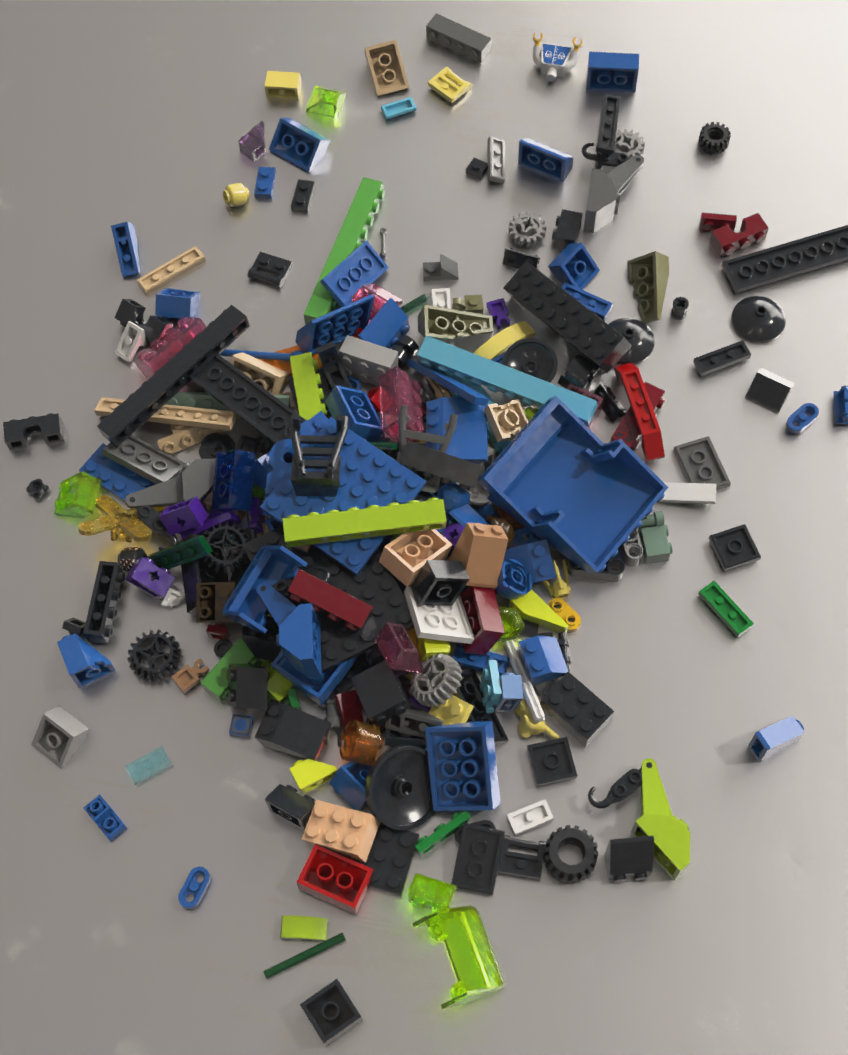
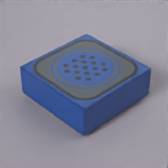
M233 714L229 735L250 738L253 716Z

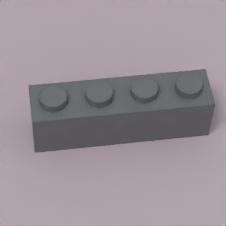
M437 13L426 25V38L480 63L491 51L492 38Z

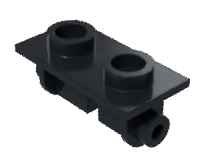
M505 248L502 264L520 269L526 261L535 268L540 263L538 255L533 256L513 250V248Z
M600 383L593 397L611 422L614 423L618 416L620 418L625 416L626 409L619 401H614L616 396L611 391V388Z

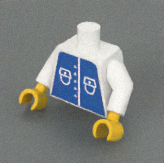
M534 32L533 60L536 66L541 69V74L546 75V79L550 82L555 81L556 77H564L565 73L569 72L577 64L580 53L578 50L583 46L582 39L578 45L575 44L577 38L573 39L574 50H572L573 47L542 43L540 46L543 34H540V39H536Z

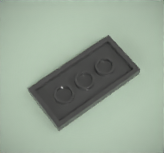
M134 435L129 436L117 448L110 442L102 449V455L155 484L178 477L182 472L181 469L186 464Z

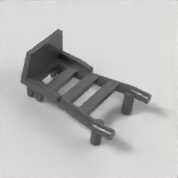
M401 405L398 417L399 452L396 461L401 462L407 438L441 444L438 451L446 453L456 429L458 415L450 414L449 422L444 424L445 436L407 430L406 423L410 421V416L407 414L408 406ZM433 475V478L427 477L426 485L421 491L437 492L441 477Z

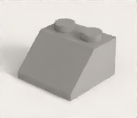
M58 706L43 714L31 745L62 768L83 745L89 728L61 706Z

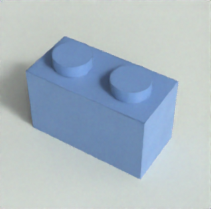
M504 673L500 676L502 696L499 704L493 706L494 712H514L523 700L521 675Z

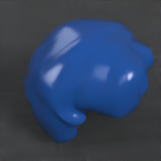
M446 484L437 491L435 498L444 500L446 515L451 510L470 502L469 492L458 487L459 484Z

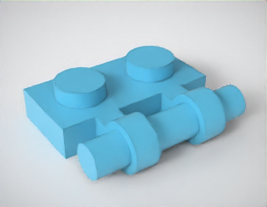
M488 660L486 668H483V676H481L480 690L483 692L484 698L482 702L487 713L494 712L493 706L499 704L502 696L497 660Z

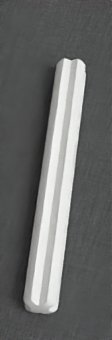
M513 640L506 641L504 643L505 650L510 658L515 675H521L523 695L534 722H543L545 715L516 644Z

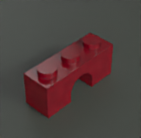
M756 213L743 219L740 228L741 233L733 232L728 225L713 230L710 243L719 257L730 255L736 250L745 249L751 244L760 243L765 240L769 228L760 214Z

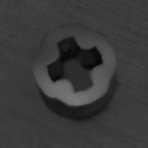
M677 297L674 299L671 310L672 318L682 320L686 317L689 307V301L686 298Z

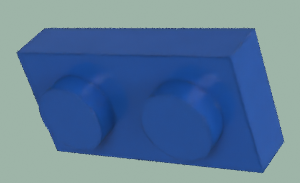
M275 167L258 168L254 191L255 198L272 199L276 176Z

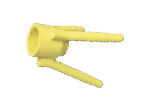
M565 559L562 561L564 580H562L556 560H552L557 581L553 583V587L550 586L547 580L543 581V583L549 590L551 597L555 596V598L563 599L568 597L571 591L567 563Z

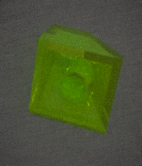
M315 85L306 107V112L338 118L347 91Z

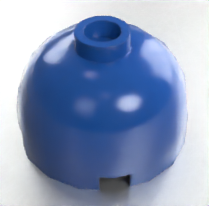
M508 559L504 561L498 577V586L495 589L506 599L514 600L521 598L530 592L532 588L531 576L529 573L526 576L523 570L526 567L518 560Z

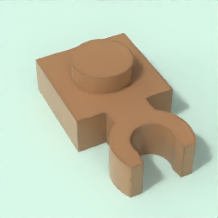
M201 658L195 661L194 667L190 668L187 664L171 676L184 694L200 682L199 675H206L209 672L208 666L199 669V666L203 664Z

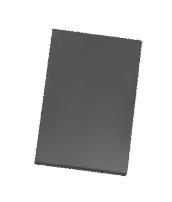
M709 436L674 446L673 450L688 483L716 484V490L731 485Z

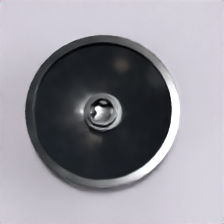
M413 745L395 746L381 754L372 765L366 780V801L372 815L383 825L396 830H410L422 825L434 814L426 750Z

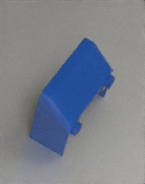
M282 545L263 546L257 552L231 594L222 613L255 632L266 633L267 629L265 626L268 620L266 619L267 615L265 612L267 608L257 593V586L263 582L273 586L279 580L294 578L299 570L298 567H306L308 563Z

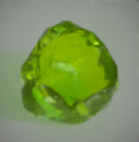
M500 607V616L505 633L497 641L499 643L518 638L519 633L525 627L517 610L512 607Z

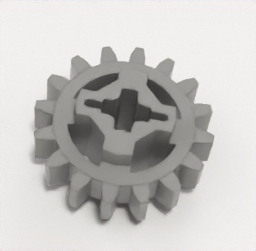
M624 129V132L617 131L614 152L625 153L630 158L644 153L645 142H643V137H639V133L633 134V130L627 132L626 129Z
M528 211L525 212V215L519 213L518 217L513 216V221L509 222L508 229L510 239L514 238V243L519 241L520 246L526 244L529 247L530 243L536 246V241L541 243L542 238H545V220H540V215L535 217V212L529 215Z

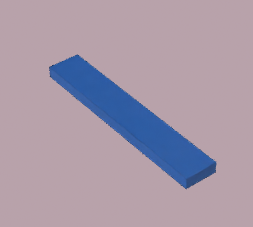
M408 359V366L472 404L488 405L489 399L456 379L440 372L433 366L427 367L421 364L420 360Z

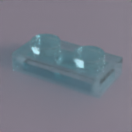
M161 746L126 765V768L133 782L137 785L172 766V763L165 749Z

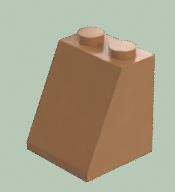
M467 522L449 557L451 561L462 562L470 578L466 586L497 588L508 538L501 526Z

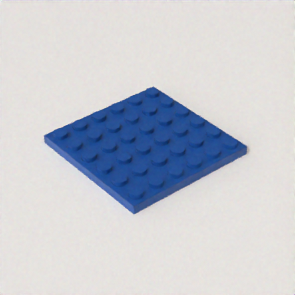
M330 417L316 436H338L336 420ZM348 429L340 452V485L336 496H296L291 483V467L260 506V509L283 524L282 518H287L289 515L307 516L311 512L324 514L330 510L341 512L353 507L366 509L371 505L382 507L387 506L389 503L407 504L408 501L414 500L426 485V480ZM309 444L307 447L334 448L335 444ZM303 456V460H330V457ZM305 468L306 472H326V469ZM387 535L312 545L357 576Z

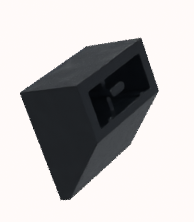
M267 616L266 633L255 632L243 625L241 638L257 659L273 662L281 648L277 646L276 634H279V627L274 619Z

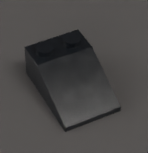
M270 701L255 738L264 747L316 761L332 724L289 705Z
M654 835L610 840L604 854L608 880L624 882L626 878L635 877V880L648 879V876L653 871Z

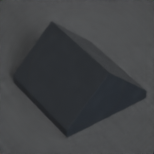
M761 368L757 371L745 397L779 413L795 383Z

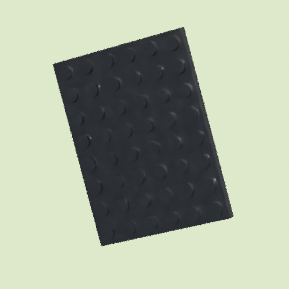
M283 525L243 544L250 562H252L257 552L263 546L282 545L286 548ZM310 545L307 553L293 547L286 548L308 563L306 567L299 566L298 569L318 579H322L325 573L322 570H317V566L327 567L331 573L328 584L373 606L362 629H356V631L346 628L344 626L345 623L340 620L337 622L330 620L326 617L327 614L321 610L319 613L315 612L320 621L322 673L415 628L405 596L392 573L379 562L381 557L379 549L375 551L356 576L313 545ZM286 597L289 601H291V602H292L294 605H296V606L301 605V604H307V603H305V602H303V601H301V603H298V602L293 601V600L290 599L289 597Z

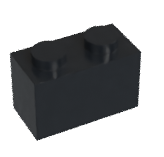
M562 209L561 216H557L555 226H558L557 230L554 229L552 233L555 248L565 249L568 244L577 243L583 213Z

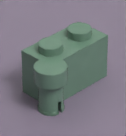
M656 511L653 514L644 516L641 520L642 524L638 528L645 564L666 562L673 552L672 544L667 540L669 532L667 525H664L663 512Z

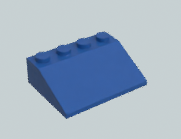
M371 294L310 321L297 331L296 344L304 353L311 352L314 355L317 353L316 348L332 341L336 345L343 342L347 335L356 334L358 328L364 329L369 322L374 295Z
M442 397L426 402V433L445 436L444 424L449 422L450 414L458 415L456 429L446 454L475 464L488 461L487 415L484 411L487 405L472 404L462 397ZM426 441V447L439 450L441 444Z
M282 652L271 663V667L303 694L322 706L360 655L322 673L321 678L309 679L289 664L286 656L282 655Z
M492 721L426 727L425 734L433 811L494 810L500 804Z

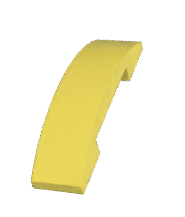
M526 321L513 324L487 340L474 354L492 360L507 351L515 342L534 337L536 332Z

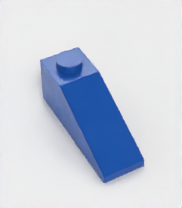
M129 222L111 225L122 277L139 274L138 242L134 225Z

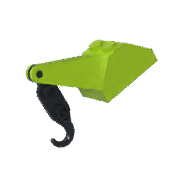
M647 758L642 762L640 769H631L611 786L604 800L597 801L594 799L593 792L596 789L595 787L589 790L588 800L594 807L604 809L611 804L626 800L641 787V817L635 821L631 832L635 837L654 835L653 857L676 880L684 873L690 863V831L684 820H679L676 816H673L657 764L653 759Z

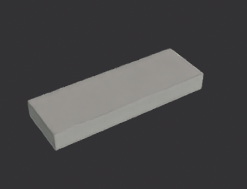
M490 136L487 139L488 180L504 184L506 181L505 141Z

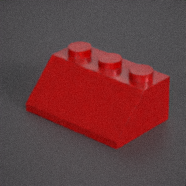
M315 844L296 883L299 890L356 915L365 897L373 869Z

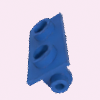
M845 385L839 391H833L835 424H848V386Z

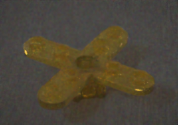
M101 495L95 500L96 508L104 516L95 520L84 521L78 526L79 534L85 536L110 530L111 541L118 540L131 543L132 538L139 542L148 541L152 538V531L137 517L135 508L126 510L108 495ZM153 507L160 514L166 509V507Z

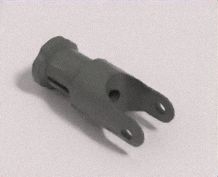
M326 700L324 702L326 707V717L324 720L332 724L329 731L332 730L336 733L337 745L340 747L342 744V722L336 700ZM329 732L324 741L325 746H327L329 742Z

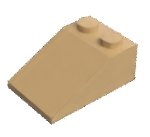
M397 40L365 48L364 54L377 96L409 89Z

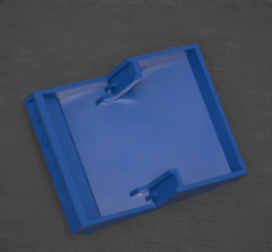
M557 396L546 401L477 480L490 493L487 497L489 501L541 539H547L549 545L589 574L600 573L605 569V563L609 558H613L618 553L617 549L619 546L629 540V534L640 527L642 524L641 520L653 511L654 504L664 498V492L668 489V486L621 439L604 444Z

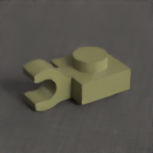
M464 295V300L461 298L452 299L453 310H465V312L481 314L484 311L482 295Z

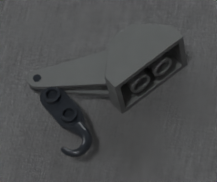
M594 143L585 144L582 147V155L586 159L598 162L599 153L587 152V148L594 146ZM613 152V155L606 154L602 165L615 167L614 169L605 173L602 169L592 168L583 232L594 233L613 221L614 214L617 215L620 195L643 168V156L635 155L630 158L625 153Z
M195 459L192 463L187 462L183 466L180 476L128 494L125 504L128 508H135L137 517L154 533L168 537L171 540V546L178 544L177 536L175 534L170 536L159 518L160 513L153 507L171 506L196 496L201 503L211 493L215 485H218L227 476L231 466L223 459Z

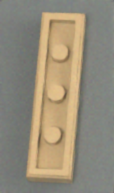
M194 246L137 279V283L144 293L148 295L205 262L206 259L200 250Z

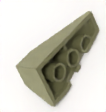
M654 251L627 261L628 279L633 285V294L637 297L638 308L645 324L660 320L669 277V257Z
M424 305L417 316L418 332L423 337L427 335L437 340L493 332V318L489 315Z

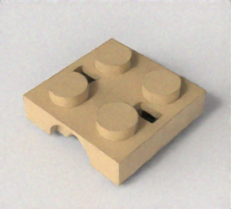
M519 399L499 406L497 403L490 404L484 409L498 443L513 440L528 423Z

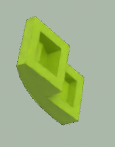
M283 915L280 938L326 941L328 918Z

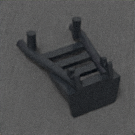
M293 414L290 416L289 430L294 451L291 483L296 496L337 495L340 485V452L348 432V416L341 414L336 416L338 436L298 435V431L301 430L300 415ZM300 444H335L334 448L301 447ZM303 456H328L330 460H303ZM305 468L326 469V472H306Z

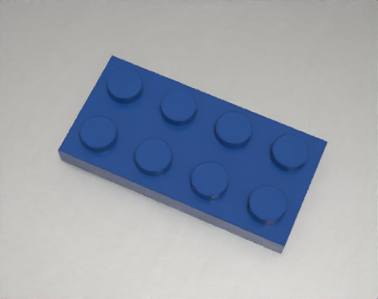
M366 240L320 282L337 303L344 307L357 298L389 267Z
M104 443L79 469L82 475L123 502H125L128 494L156 485L154 482L102 455V449L106 446Z

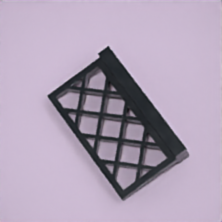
M608 94L603 96L595 151L599 153L598 162L595 161L594 169H601L606 154L613 155L621 97Z

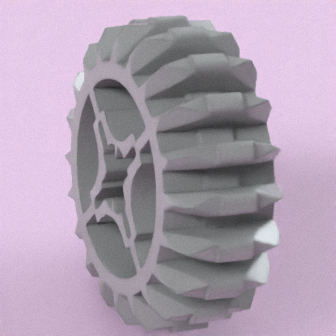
M442 653L438 656L433 655L432 658H426V661L421 662V666L416 668L417 672L412 675L414 679L410 682L412 685L410 690L414 698L422 705L431 708L434 706L439 707L441 703L446 705L447 699H452V695L457 693V687L461 686L459 681L463 679L461 676L463 671L458 662L451 656Z

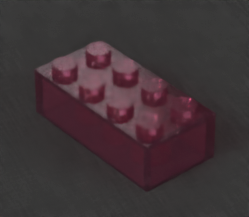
M183 317L178 321L179 325L164 332L165 336L161 339H155L150 343V348L144 349L136 355L137 358L133 361L145 378L150 379L171 357H174L198 333H201L206 328L201 318Z
M395 366L379 376L382 431L399 443L398 417L401 405L408 406L407 414L410 416V421L406 423L407 430L423 432L424 426L420 384L410 378L404 370ZM407 438V441H410V442H416V443H417V442L421 441V440H416V439Z

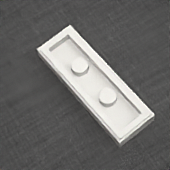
M664 482L668 489L664 492V498L659 501L668 503L716 504L717 486L716 484Z

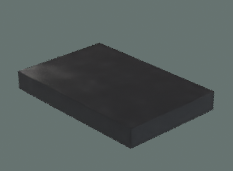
M463 822L451 882L452 887L493 895L505 831Z

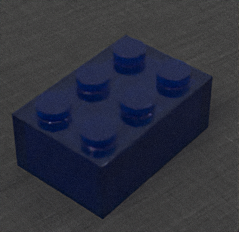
M235 449L216 454L211 510L231 511L232 513L250 511L253 503L252 488L255 483L253 477L256 467V453Z

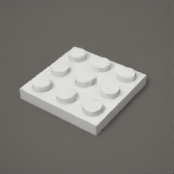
M406 587L404 594L418 638L472 644L475 638L460 595L453 606L419 605L411 587Z

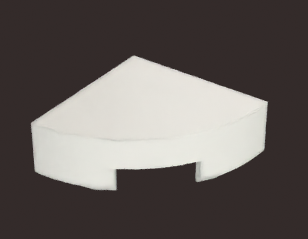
M169 588L161 603V607L175 608L185 602V594Z

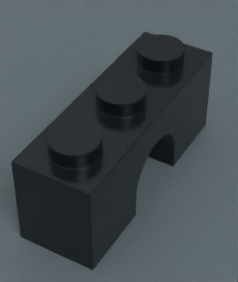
M122 299L114 317L120 321V325L126 327L128 321L144 329L148 342L155 345L166 343L174 324L161 316L150 315L148 322L145 323L143 313L146 307L132 299Z
M49 413L44 416H31L26 419H13L3 422L4 442L9 450L27 448L28 438L34 433H41L46 444L65 441L63 421L59 413Z

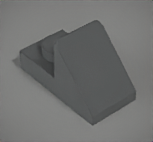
M440 254V262H423L424 281L458 280V263Z

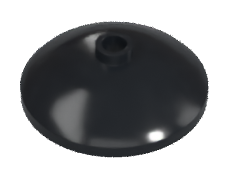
M751 296L736 304L732 312L731 321L734 330L745 340L754 343H767L777 339L782 334L786 325V316L781 306L772 299L763 296Z
M619 318L608 324L624 336L632 345L630 350L617 362L618 364L633 363L636 365L645 361L652 354L655 338L652 330L644 322L634 318Z
M526 338L515 342L507 349L502 365L550 383L556 375L558 362L556 354L549 344L539 339ZM533 367V371H528V368Z

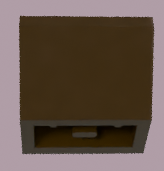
M196 583V623H238L222 613L225 604L238 583Z

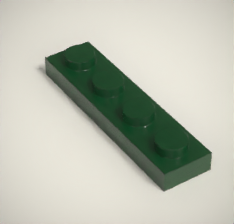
M200 535L152 553L147 558L153 560L154 565L169 570L205 557L213 550L204 536Z

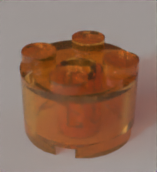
M358 720L349 721L342 733L341 740H344V747L340 746V756L346 761L372 766L378 749L381 750L384 743L383 737H380L379 726Z

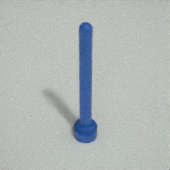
M225 349L220 355L232 357V355L243 352L256 359L290 361V356L304 354V351L296 350L291 354Z

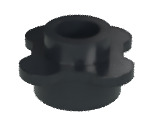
M36 479L30 482L26 491L31 493L34 499L38 500L41 498V495L49 491V486L44 485L41 479Z

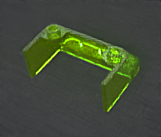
M474 906L438 909L412 923L413 927L427 926L429 934L433 939L444 941L458 982L451 986L452 999L441 1004L442 1009L467 1004L504 988V978L480 913Z

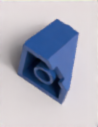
M77 634L66 635L57 642L68 673L79 689L116 671L109 659Z

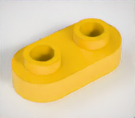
M553 598L549 601L548 606L569 625L567 632H576L581 625L580 616L561 598ZM555 605H560L561 608H560V609H556L554 606H555ZM572 618L574 619V622L570 623L568 619Z

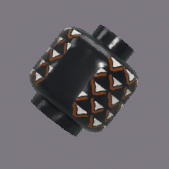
M127 547L118 555V563L125 572H129L135 561L139 558L147 557V554L141 547Z

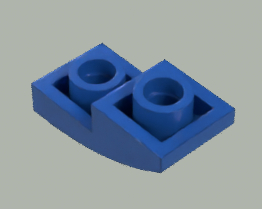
M100 794L83 807L110 842L127 829Z

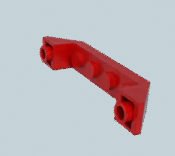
M633 363L615 366L616 377L619 384L623 383L642 437L641 448L646 462L665 458L661 429L639 368Z

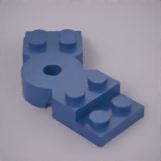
M320 411L311 419L301 424V430L298 431V435H317L329 419ZM291 438L278 441L270 451L269 467L272 471L267 474L264 501L292 467V463H286L283 460L286 456L293 458L294 451ZM300 444V445H301V447H307L309 444ZM263 511V516H270Z

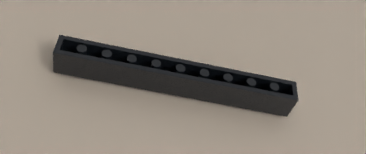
M233 305L225 309L221 315L214 321H211L201 333H198L191 342L185 345L174 357H171L161 369H158L150 379L145 381L134 393L130 394L121 405L117 406L110 415L97 425L102 436L116 448L119 447L191 381L189 375L214 352L221 354L250 327L247 316Z

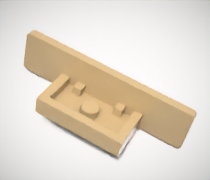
M173 424L170 426L173 434L158 440L157 444L160 450L171 455L200 443L209 434H221L228 430Z

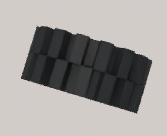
M711 122L710 125L707 123L702 127L698 143L703 151L707 150L708 154L711 151L715 155L716 152L721 154V151L724 152L728 148L731 132L728 127L724 128L725 124L719 125L720 122L716 124ZM716 136L720 138V140H712L709 137Z

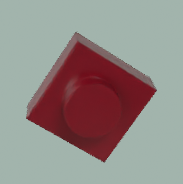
M208 624L206 632L209 639L229 640L230 633L226 626L222 624Z

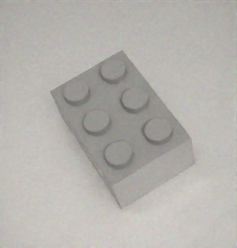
M349 335L346 336L339 349V358L346 375L356 378L363 383H369L377 387L382 386L390 390L398 375V351Z

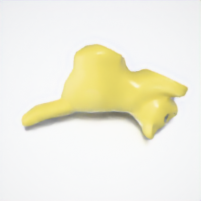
M523 695V700L514 710L521 718L517 725L518 734L528 738L545 732L553 739L560 738L558 734L545 724V721L534 722Z

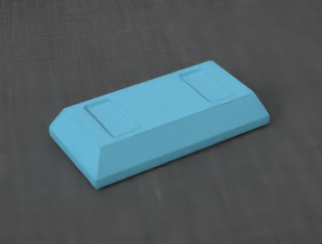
M412 97L380 106L386 120L417 110Z

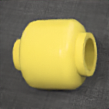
M241 183L228 185L223 191L224 202L230 207L245 205L247 198L250 197L248 188H245Z

